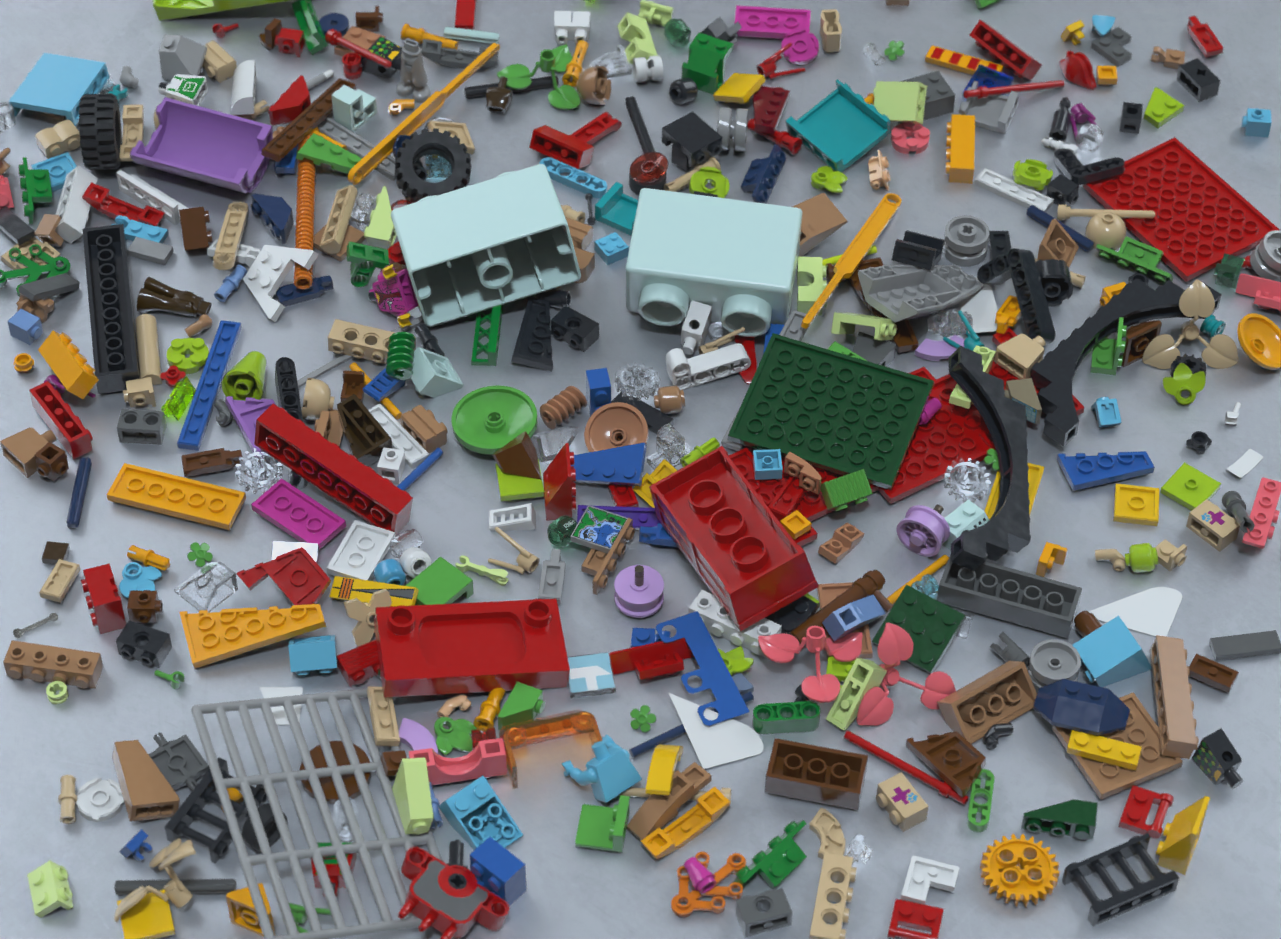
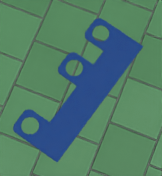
M698 611L657 624L656 630L664 643L685 638L700 667L698 670L682 675L681 680L687 692L694 694L710 688L716 698V701L699 706L697 709L705 725L711 726L750 712ZM666 625H671L676 628L677 633L674 637H665L662 634V628ZM690 676H699L702 679V685L698 688L690 687L687 683ZM712 707L718 711L719 715L715 720H708L704 717V710Z

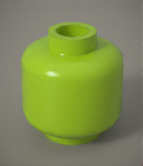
M1150 543L1131 545L1129 553L1125 554L1126 566H1131L1134 573L1150 572L1155 569V565H1159L1157 549L1152 547Z

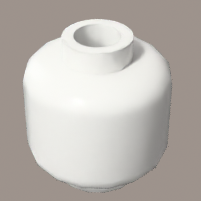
M417 547L405 550L400 557V564L404 572L412 578H415L432 564L430 556L424 550Z

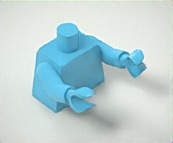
M605 735L600 741L592 745L591 748L596 757L586 763L587 770L581 771L579 768L573 767L570 760L561 763L565 768V777L570 775L581 786L591 784L595 799L606 803L642 780L640 774L629 760V752L617 745L608 735Z

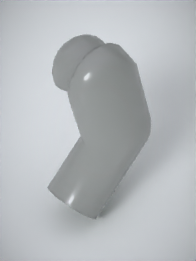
M124 66L120 82L127 87L136 88L139 80L131 74V67Z

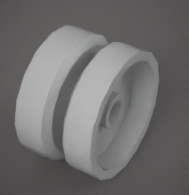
M720 107L717 133L722 136V150L728 151L730 141L734 139V150L745 152L748 109L738 108L735 120H732L731 108Z
M962 215L950 220L945 227L943 254L946 259L962 267L975 266L984 261L988 250L989 227L984 221L973 216Z
M1275 230L1267 233L1260 241V244L1251 252L1250 262L1254 271L1261 278L1281 282V231Z
M1049 639L1037 644L1030 654L1028 673L1036 693H1038L1039 688L1061 679L1077 682L1081 667V657L1076 648L1062 640Z

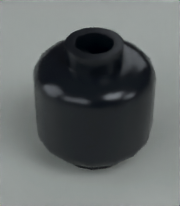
M688 77L675 80L671 83L669 89L670 98L677 104L692 102L698 94L696 83Z

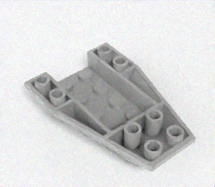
M882 265L858 271L866 302L894 322L924 317L946 310L969 298L983 286V284L976 280V277L965 273L957 265H935L931 270L912 265Z

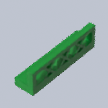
M296 0L291 3L300 29L304 31V39L309 52L314 55L329 46L325 40V35L312 1Z
M503 304L493 306L492 312L488 315L483 311L477 312L471 365L497 366ZM485 322L491 324L487 330H484L480 325ZM486 336L489 342L483 345L479 340ZM483 351L488 355V359H476L477 355Z

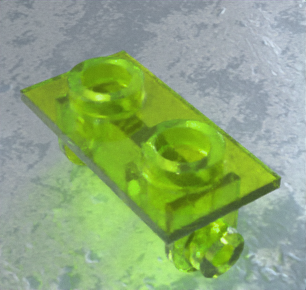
M184 376L182 381L175 384L170 394L171 399H167L166 403L161 407L166 417L173 415L177 421L181 418L196 391L187 376Z

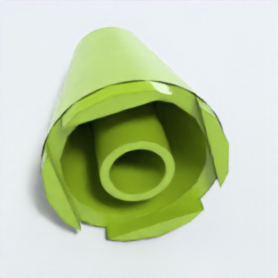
M251 351L225 374L222 381V391L226 397L232 396L234 400L246 401V398L259 400L263 396L266 372L265 356L260 352Z

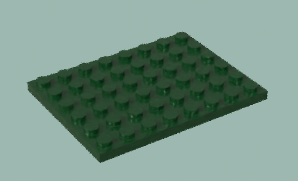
M773 333L729 431L728 440L758 450L780 449L781 457H786L791 452L808 462L811 466L843 476L864 469L869 484L892 490L933 389L934 381Z

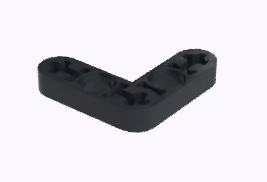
M1058 149L1054 153V162L1066 178L1078 185L1117 176L1125 171V162L1122 158L1114 157L1083 166L1069 149Z

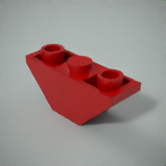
M300 75L285 93H282L280 98L270 106L268 114L271 125L292 122L311 105L310 94L304 76Z

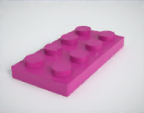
M736 5L735 23L739 22L742 26L737 33L741 37L784 39L786 34L793 30L803 29L809 32L811 10Z
M282 478L251 504L252 510L301 543H317L319 550L346 527L344 519Z

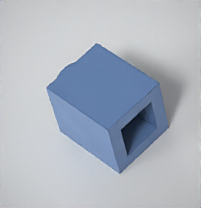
M20 309L7 321L10 335L28 345H31L43 333L40 318L23 309Z

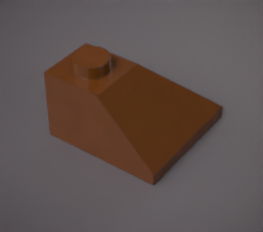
M1160 320L1142 322L1136 326H1131L1127 330L1125 350L1122 354L1123 368L1143 358L1148 344L1156 336L1160 335L1162 325Z

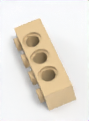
M335 319L328 336V351L387 364L389 337L395 332Z
M824 853L809 939H845L846 929H842L843 923H848L850 911L849 908H846V902L851 903L853 888H850L849 884L850 882H855L857 868L852 867L853 857Z

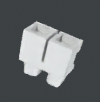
M555 11L554 34L558 44H566L567 41H575L576 44L580 40L589 41L590 12L573 11L572 22L571 11Z

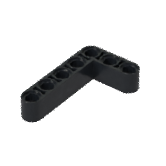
M1013 248L981 266L977 272V278L980 283L1000 285L1012 278L1028 337L1033 340L1035 337L1041 336L1046 344L1052 343L1056 335L1033 253L1030 250Z

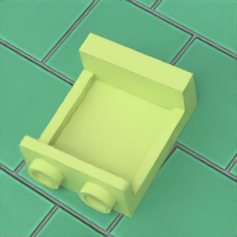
M876 81V87L873 91L875 98L874 106L881 115H886L890 122L923 124L927 86L920 82Z
M834 312L831 333L854 334L855 325L858 324L875 327L874 340H893L897 326L889 318L850 312Z

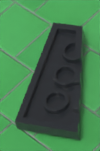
M529 297L511 362L552 372L549 301Z

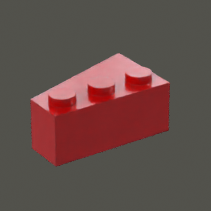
M110 563L83 570L85 579L81 580L84 593H89V596L85 598L88 609H93L94 613L90 614L93 627L98 626L100 634L123 629L126 621Z

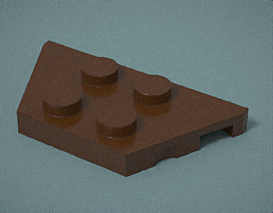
M957 731L948 732L943 735H928L927 740L914 742L913 738L906 739V747L961 797L967 794L986 765V757Z

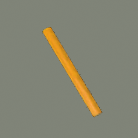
M355 362L349 366L351 371L364 372ZM364 372L366 386L371 381V379ZM388 397L380 401L395 419H400L402 412Z
M944 554L887 597L889 602L893 605L906 585L912 588L917 587L946 565L949 557Z

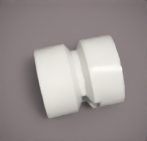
M660 55L649 56L647 60L645 57L633 58V72L636 83L647 82L648 79H651V81L663 80V64Z

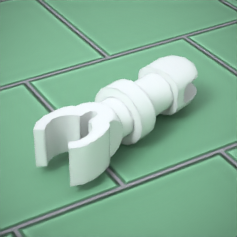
M1045 136L1041 141L1043 146L1054 148L1055 151L1058 149H1069L1075 156L1078 154L1075 152L1078 146L1074 144H1064L1063 141H1055L1049 136Z

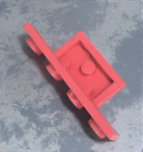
M1244 273L1240 274L1236 293L1255 297L1254 304H1257L1262 309L1274 308L1281 312V282Z
M1262 477L1250 514V518L1254 522V529L1249 531L1246 528L1248 532L1244 533L1242 543L1263 549L1267 538L1272 540L1275 527L1271 525L1272 523H1277L1280 511L1276 510L1281 493V482Z

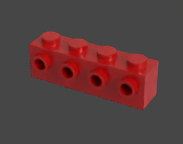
M979 20L969 36L976 40L975 44L983 50L985 48L988 49L990 56L996 60L1000 58L1002 60L1001 64L1009 70L1013 68L1015 70L1014 74L1022 80L1024 77L1032 80L1042 66L1040 62L982 20Z
M49 381L29 390L33 408L55 434L73 460L92 451L91 441H93V437L90 431L85 429L79 417L74 415L69 404L63 401L58 390H55Z

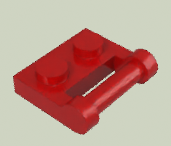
M1133 785L1118 827L1141 835L1148 833L1150 838L1153 839L1161 838L1163 833L1162 825L1168 808L1173 804V796L1168 793L1159 794ZM1152 803L1159 805L1153 824H1145Z
M896 899L887 938L938 939L944 909ZM898 926L930 932L931 934L898 928Z

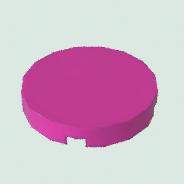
M803 29L793 30L786 34L781 48L790 42L792 46L782 53L784 58L794 65H807L813 62L819 51V43L815 35Z

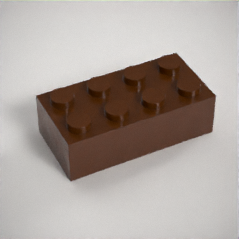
M775 738L766 773L765 793L858 810L867 770L868 755Z

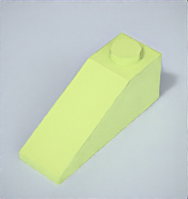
M856 658L826 720L846 731L857 717L858 709L865 693L873 687L880 686L887 670L871 660Z

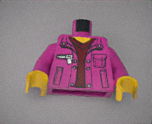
M391 264L385 266L378 274V280L372 284L373 289L369 290L368 296L371 301H377L381 311H388L397 317L399 326L404 328L412 325L409 321L410 313L407 312L419 306L408 270L403 269L395 272L394 266Z

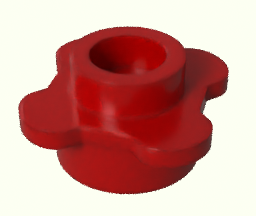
M175 365L170 366L166 372L161 373V379L165 380L166 384L170 387L179 386L182 383V379L186 377V373L178 370V367Z

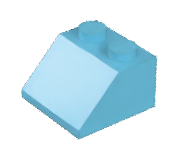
M335 635L293 638L289 640L291 672H296V675L310 674V670H319V673L333 672V668H337Z

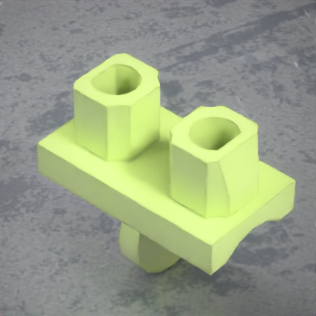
M646 0L640 1L638 17L646 19L648 24L655 23L665 27L671 26L672 7Z

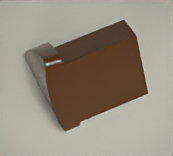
M274 18L265 27V33L259 35L260 42L269 50L276 47L275 37L279 35L282 28L281 20Z

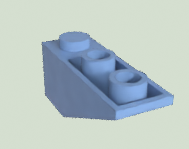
M871 595L851 602L832 612L822 624L833 641H836L886 613L876 597Z

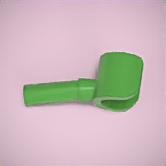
M156 670L154 675L171 682L173 689L180 688V683L175 680L184 682V674L179 671L173 672L171 675Z

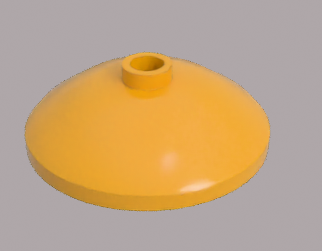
M1251 313L1244 316L1238 323L1237 334L1245 354L1254 363L1263 368L1271 370L1280 369V328L1263 315Z

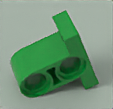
M349 241L347 245V261L351 262V284L355 287H364L369 283L375 268L383 269L385 266H388V250Z

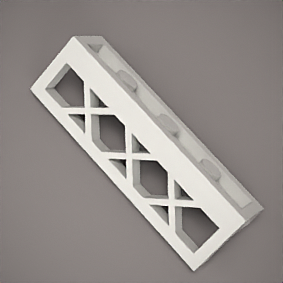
M122 170L116 173L121 192L144 206L148 205L165 212L163 218L177 225L181 222L179 210L188 209L186 206L134 174L128 175Z

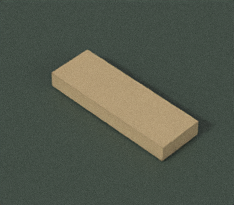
M368 686L367 697L375 745L399 746L400 737L393 697H383L382 687Z

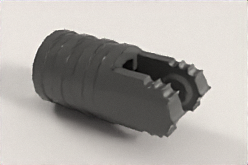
M1002 632L999 637L1008 646L1002 650L999 645L992 643L990 648L1005 662H1024L1027 668L1030 657Z

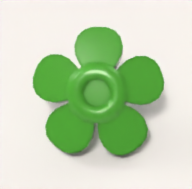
M891 41L888 44L890 48H886L884 54L889 56L891 61H895L897 56L901 57L904 55V50L902 49L904 43L902 41L897 43Z
M991 448L987 451L988 456L984 458V462L986 465L992 464V469L999 471L997 452Z
M194 542L190 545L192 552L187 554V558L189 561L196 560L195 565L197 567H203L205 561L210 562L213 555L207 552L210 549L207 543L199 545V543Z
M647 705L641 706L640 711L635 708L630 713L631 717L635 718L631 721V727L633 729L641 728L643 732H648L651 729L649 723L656 722V715L649 714L650 707Z

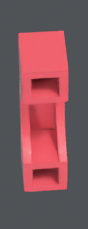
M503 738L479 741L472 752L458 758L440 756L433 748L409 751V758L425 757L428 779L432 785L478 779L483 775L484 777L507 774Z

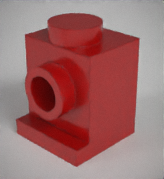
M281 28L279 35L275 37V46H279V52L296 54V57H300L305 47L304 31Z

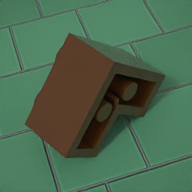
M204 207L180 209L184 250L209 247V243H213L211 231H207L206 223H210L209 211H204Z

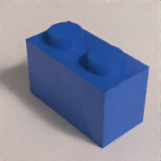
M607 368L586 370V400L590 417L597 409L611 403V383Z

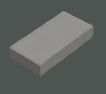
M139 237L134 239L127 250L129 256L163 265L167 263L174 252L173 246Z

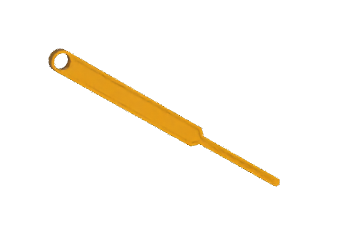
M493 43L445 88L432 94L351 168L348 174V182L354 185L360 183L393 152L394 142L399 135L411 136L443 106L445 100L499 51L500 45Z
M888 193L880 201L835 264L833 269L835 275L803 318L802 328L807 329L842 279L852 276L899 209L902 199L898 195Z

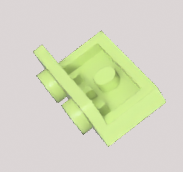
M49 860L27 874L35 915L42 918L59 906L67 910L73 908L72 892L69 889L67 879L68 873L63 866Z

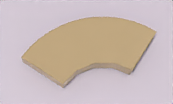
M821 807L809 824V829L820 840L818 857L823 859L824 853L844 856L845 838L841 825L830 812Z

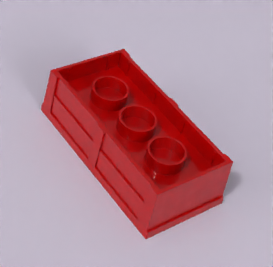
M723 446L649 486L657 519L740 631L819 587L805 551L792 539L768 508L763 497L757 494L729 458Z

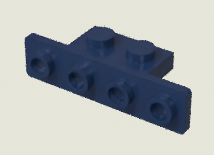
M778 144L773 146L769 157L755 159L751 162L740 186L743 192L753 191L752 198L754 202L767 204L786 161L785 153Z

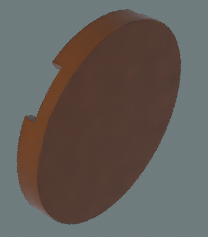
M329 741L337 765H350L342 741ZM353 744L360 764L370 763L367 754L360 747ZM320 745L309 751L315 769L328 767ZM303 761L301 763L300 770H305ZM371 772L364 773L367 784L371 778ZM354 774L341 775L349 799L353 800L361 793ZM332 777L319 778L326 801L329 804H340ZM309 779L301 780L306 793L314 798Z

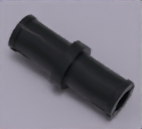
M424 323L419 324L422 331L416 327L415 333L422 341V347L428 351L445 356L437 344V338L431 334L427 325Z

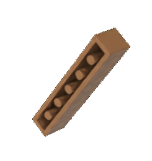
M1156 635L1150 648V658L1162 755L1190 759L1193 751L1198 748L1199 739L1195 735L1194 702L1191 701L1190 697L1192 685L1188 681L1189 666H1186L1187 649H1184L1183 639Z

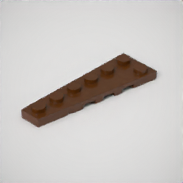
M881 257L863 260L852 276L847 279L872 316L888 318L866 302L858 277L859 270L884 265ZM909 320L895 322L897 331L890 342L896 344L897 352L916 350L919 343Z

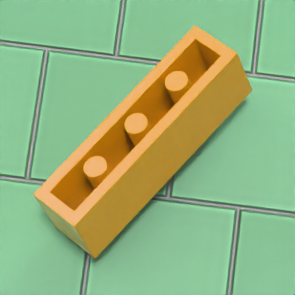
M952 114L951 122H947L946 134H950L946 137V147H950V149H946V160L949 162H946L945 174H949V182L972 184L974 175L975 116Z
M53 330L39 347L38 351L66 390L84 399L98 382V378L94 374L95 370L86 363L87 359L78 353L80 351L79 348L71 343L72 339L63 332L59 334Z

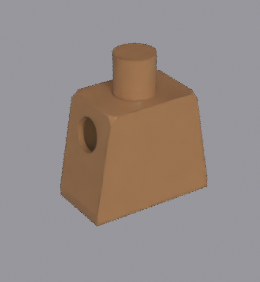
M29 427L1 440L0 444L3 456L29 478L37 471L34 455L48 442L53 443L57 439L51 430L40 435L34 428Z

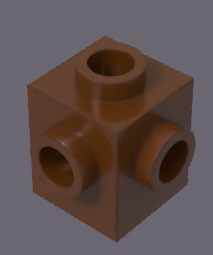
M48 442L34 455L37 471L42 477L55 481L69 469L66 452L51 442Z
M130 590L127 605L129 620L140 623H157L158 614H162L163 602L159 600L157 591Z

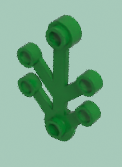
M33 244L29 248L30 256L32 258H39L47 263L46 265H39L23 256L20 249L12 248L9 251L10 260L18 262L27 268L6 272L0 269V275H2L0 287L5 286L7 280L28 277L24 283L19 284L16 288L17 295L20 297L18 292L20 285L37 281L45 273H49L46 278L68 273L71 268L69 260L64 257L53 258L43 252L40 245ZM35 249L39 250L38 253H33L32 251ZM13 253H18V254H19V255L16 256V257H13V256H12ZM63 264V267H57L56 265Z

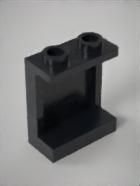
M694 112L662 127V143L666 147L672 143L689 157L690 167L701 164L722 151V136Z
M907 230L903 240L897 239L895 241L892 260L931 270L941 259L945 241Z

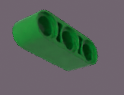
M813 701L760 704L753 710L752 727L756 733L763 735L811 732L819 727L820 706Z

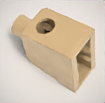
M1019 334L996 347L994 362L1017 378L1028 379L1031 377L1030 371L1032 366L1043 360L1045 340L1041 336H1037L1032 340L1025 334Z

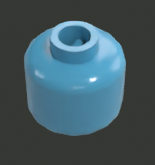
M386 559L381 561L374 569V577L377 582L404 585L406 581L405 572L397 560Z

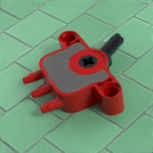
M456 839L449 844V864L442 862L419 847H412L407 850L401 872L412 882L405 899V904L400 909L398 917L404 919L411 913L421 919L422 922L418 927L420 932H425L426 929L432 926L443 933L440 939L461 938L468 933L476 922L489 930L497 931L504 926L509 913V905L505 900L479 885L475 875L468 869V866H463L464 844L460 840Z

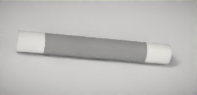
M329 69L306 82L308 90L334 76V72Z

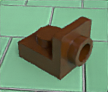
M375 6V12H356V27L370 32H379L380 24H383V13H380L379 6Z

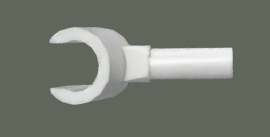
M1237 402L1235 404L1233 412H1226L1225 424L1237 425L1238 411L1241 403Z

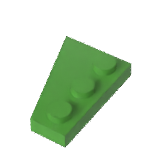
M314 133L298 151L295 158L299 160L307 158L313 160V164L316 165L321 163L331 165L333 170L347 174L362 159L358 155Z

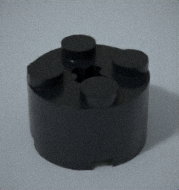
M1056 259L1036 261L1048 307L1058 306L1066 298L1069 299L1073 293V284L1066 262Z

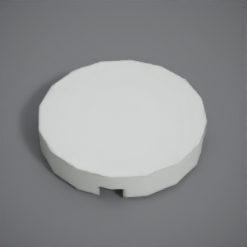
M101 778L93 779L86 782L77 793V809L81 816L90 821L102 822L112 819L122 810L124 805L120 785L111 779H108V781Z

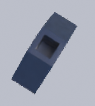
M252 194L251 209L253 213L260 217L262 224L270 229L275 239L277 238L282 245L285 244L294 224L291 207L282 197Z

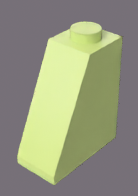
M425 757L402 759L392 790L405 834L428 833L433 821V810Z

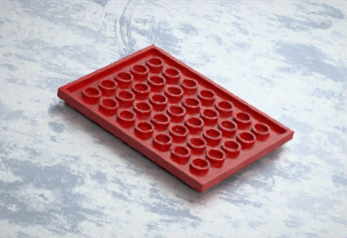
M1175 137L1125 161L1124 173L1083 185V188L1107 210L1154 211L1155 217L1152 219H1121L1126 228L1144 244L1163 251L1164 254L1161 260L1185 282L1256 247L1270 231L1280 230Z

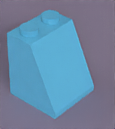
M1119 615L1072 645L1077 649L1081 657V666L1085 665L1088 669L1085 671L1091 683L1096 681L1099 687L1114 684L1152 669L1142 648Z

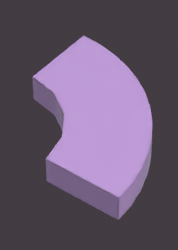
M956 335L950 338L964 347V339ZM926 338L915 350V356L925 360L940 361V359H948L957 348L944 340L933 341Z
M403 718L399 729L400 742L406 744L412 751L433 748L438 754V748L432 734L421 724Z

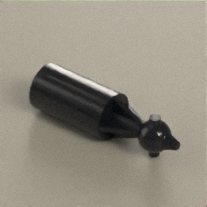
M1068 97L1062 98L1059 103L1060 109L1055 111L1049 137H1052L1055 141L1061 140L1064 142L1067 137L1071 114L1068 110L1071 107V102L1068 100Z

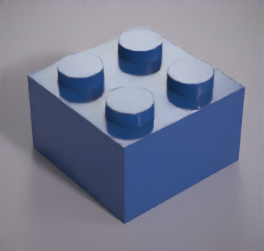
M487 838L469 855L470 870L475 875L477 883L505 900L509 906L527 891L525 864L493 838Z

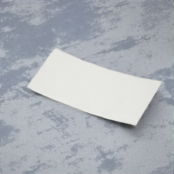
M983 284L979 291L959 303L960 310L975 333L997 330L995 319L998 308L991 284Z

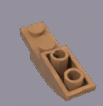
M696 762L692 763L683 772L677 770L673 774V785L670 795L651 794L630 820L627 829L642 840L657 828H662L678 815V808L712 781L711 775Z

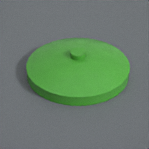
M487 386L465 395L456 404L452 412L451 421L453 433L464 447L477 453L492 455L524 431L531 438L537 428L538 418L534 402L524 392L508 386Z

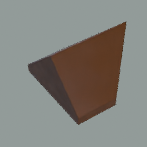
M526 431L492 454L502 473L541 479L537 452Z

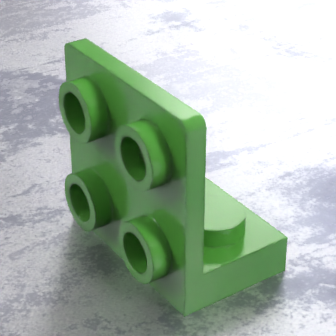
M1119 317L1115 339L1106 338L1092 349L1091 373L1116 376L1117 367L1121 368L1123 355H1120V353H1124L1126 342L1122 338H1125L1127 326L1123 325V317Z
M620 795L619 805L614 804V808L583 804L575 846L623 852L630 814V796Z

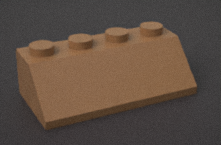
M1008 661L941 699L937 704L945 723L953 732L957 731L972 744L982 738L992 725L1008 723L1032 709L1037 693L1025 663Z

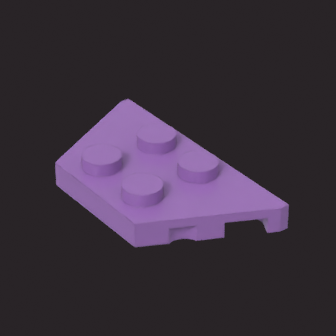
M232 396L226 397L225 403L259 465L263 464L270 455L254 445L256 419L272 404H275L274 400L246 398V401L233 400Z

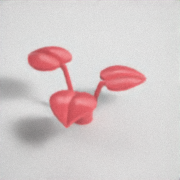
M886 623L884 632L879 640L878 657L885 663L879 666L887 670L880 684L882 688L873 687L863 696L857 713V724L881 725L889 720L893 713L894 704L892 699L887 697L889 691L886 685L893 686L900 681L924 690L920 699L921 703L927 708L934 710L940 709L937 704L938 701L956 691L951 677L941 671L931 673L926 678L925 686L899 676L898 670L893 667L899 666L900 660L909 659L914 646L910 635L903 628L895 624Z
M811 626L807 629L806 637H802L800 645L794 636L783 633L769 636L759 635L758 642L763 654L776 663L791 662L794 659V653L799 654L806 645L809 652L815 654L817 676H808L803 680L801 685L802 692L811 700L828 703L838 697L840 683L832 674L821 676L820 652L824 649L828 656L833 655L840 662L856 660L861 654L863 633L852 632L833 641L831 637L826 639L825 630L822 627Z

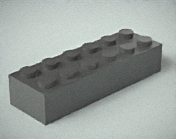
M950 554L939 584L937 601L1068 638L1080 603L1082 588L987 561L973 571L952 563Z

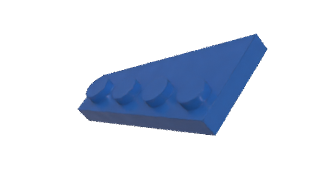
M646 443L574 455V465L571 466H574L576 483L641 486L647 448Z
M1146 451L1118 452V455H1109L1105 452L1098 453L1097 456H1085V453H1076V456L1057 455V461L1073 491L1154 472L1155 468Z

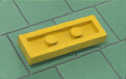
M1072 730L1066 753L1136 771L1142 747Z

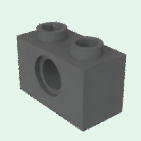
M783 888L777 890L770 889L762 894L744 896L740 900H736L735 914L745 938L791 925L792 910Z

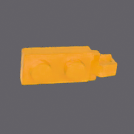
M1009 295L997 311L995 319L997 333L1005 334L1008 326L1013 327L1022 316L1016 296Z

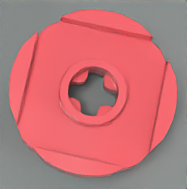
M903 122L896 125L891 131V144L893 148L903 154H909V151H916L915 154L925 151L929 146L930 131L920 124Z

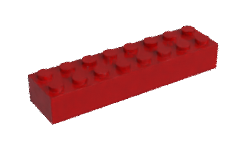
M272 404L256 419L254 445L289 469H292L298 475H301L304 479L373 526L395 532V537L409 523L413 497L407 491L399 489L389 479L383 478L371 467L359 462L355 456L347 454L337 444L331 443L319 432L313 431L306 426L303 421L288 414L284 408H279Z

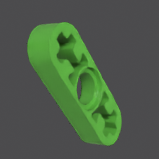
M982 769L971 787L967 825L974 832L985 831L989 824L994 775L987 769ZM981 779H986L985 789L980 788ZM976 797H984L987 803L978 804L974 799ZM977 812L981 813L980 823L976 822Z

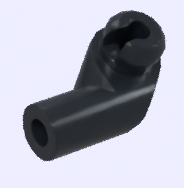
M1011 723L992 725L983 736V743L989 749L996 748L999 743L997 738L1000 735L1012 734L1013 725Z

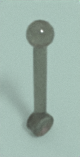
M51 613L49 617L23 629L17 628L13 631L14 637L21 638L23 633L49 621H56L58 615Z

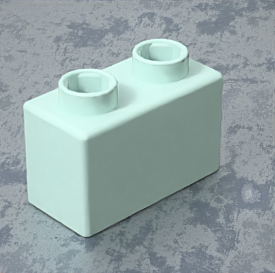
M537 164L518 171L505 172L495 178L438 196H427L415 203L396 208L391 212V219L424 323L428 327L573 283L581 278L569 226L548 170L543 164Z
M649 188L641 189L626 263V308L628 311L638 312L645 320L653 324L673 326L680 324L686 319L691 302L696 301L712 306L711 322L721 323L727 331L733 332L744 327L745 331L738 334L743 337L761 336L769 330L770 324L785 325L789 318L798 262L802 210L780 205Z

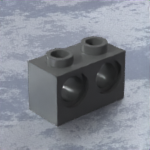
M121 409L117 425L119 442L162 445L167 426L164 411Z

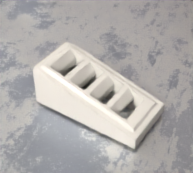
M532 503L490 510V531H495V527L500 528L502 531L536 529V512ZM497 517H501V522L497 523Z

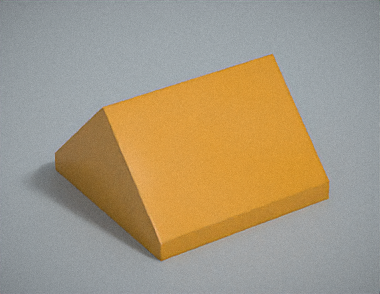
M259 883L258 887L274 936H276L272 912L263 883ZM248 887L228 892L226 901L231 923L264 937Z

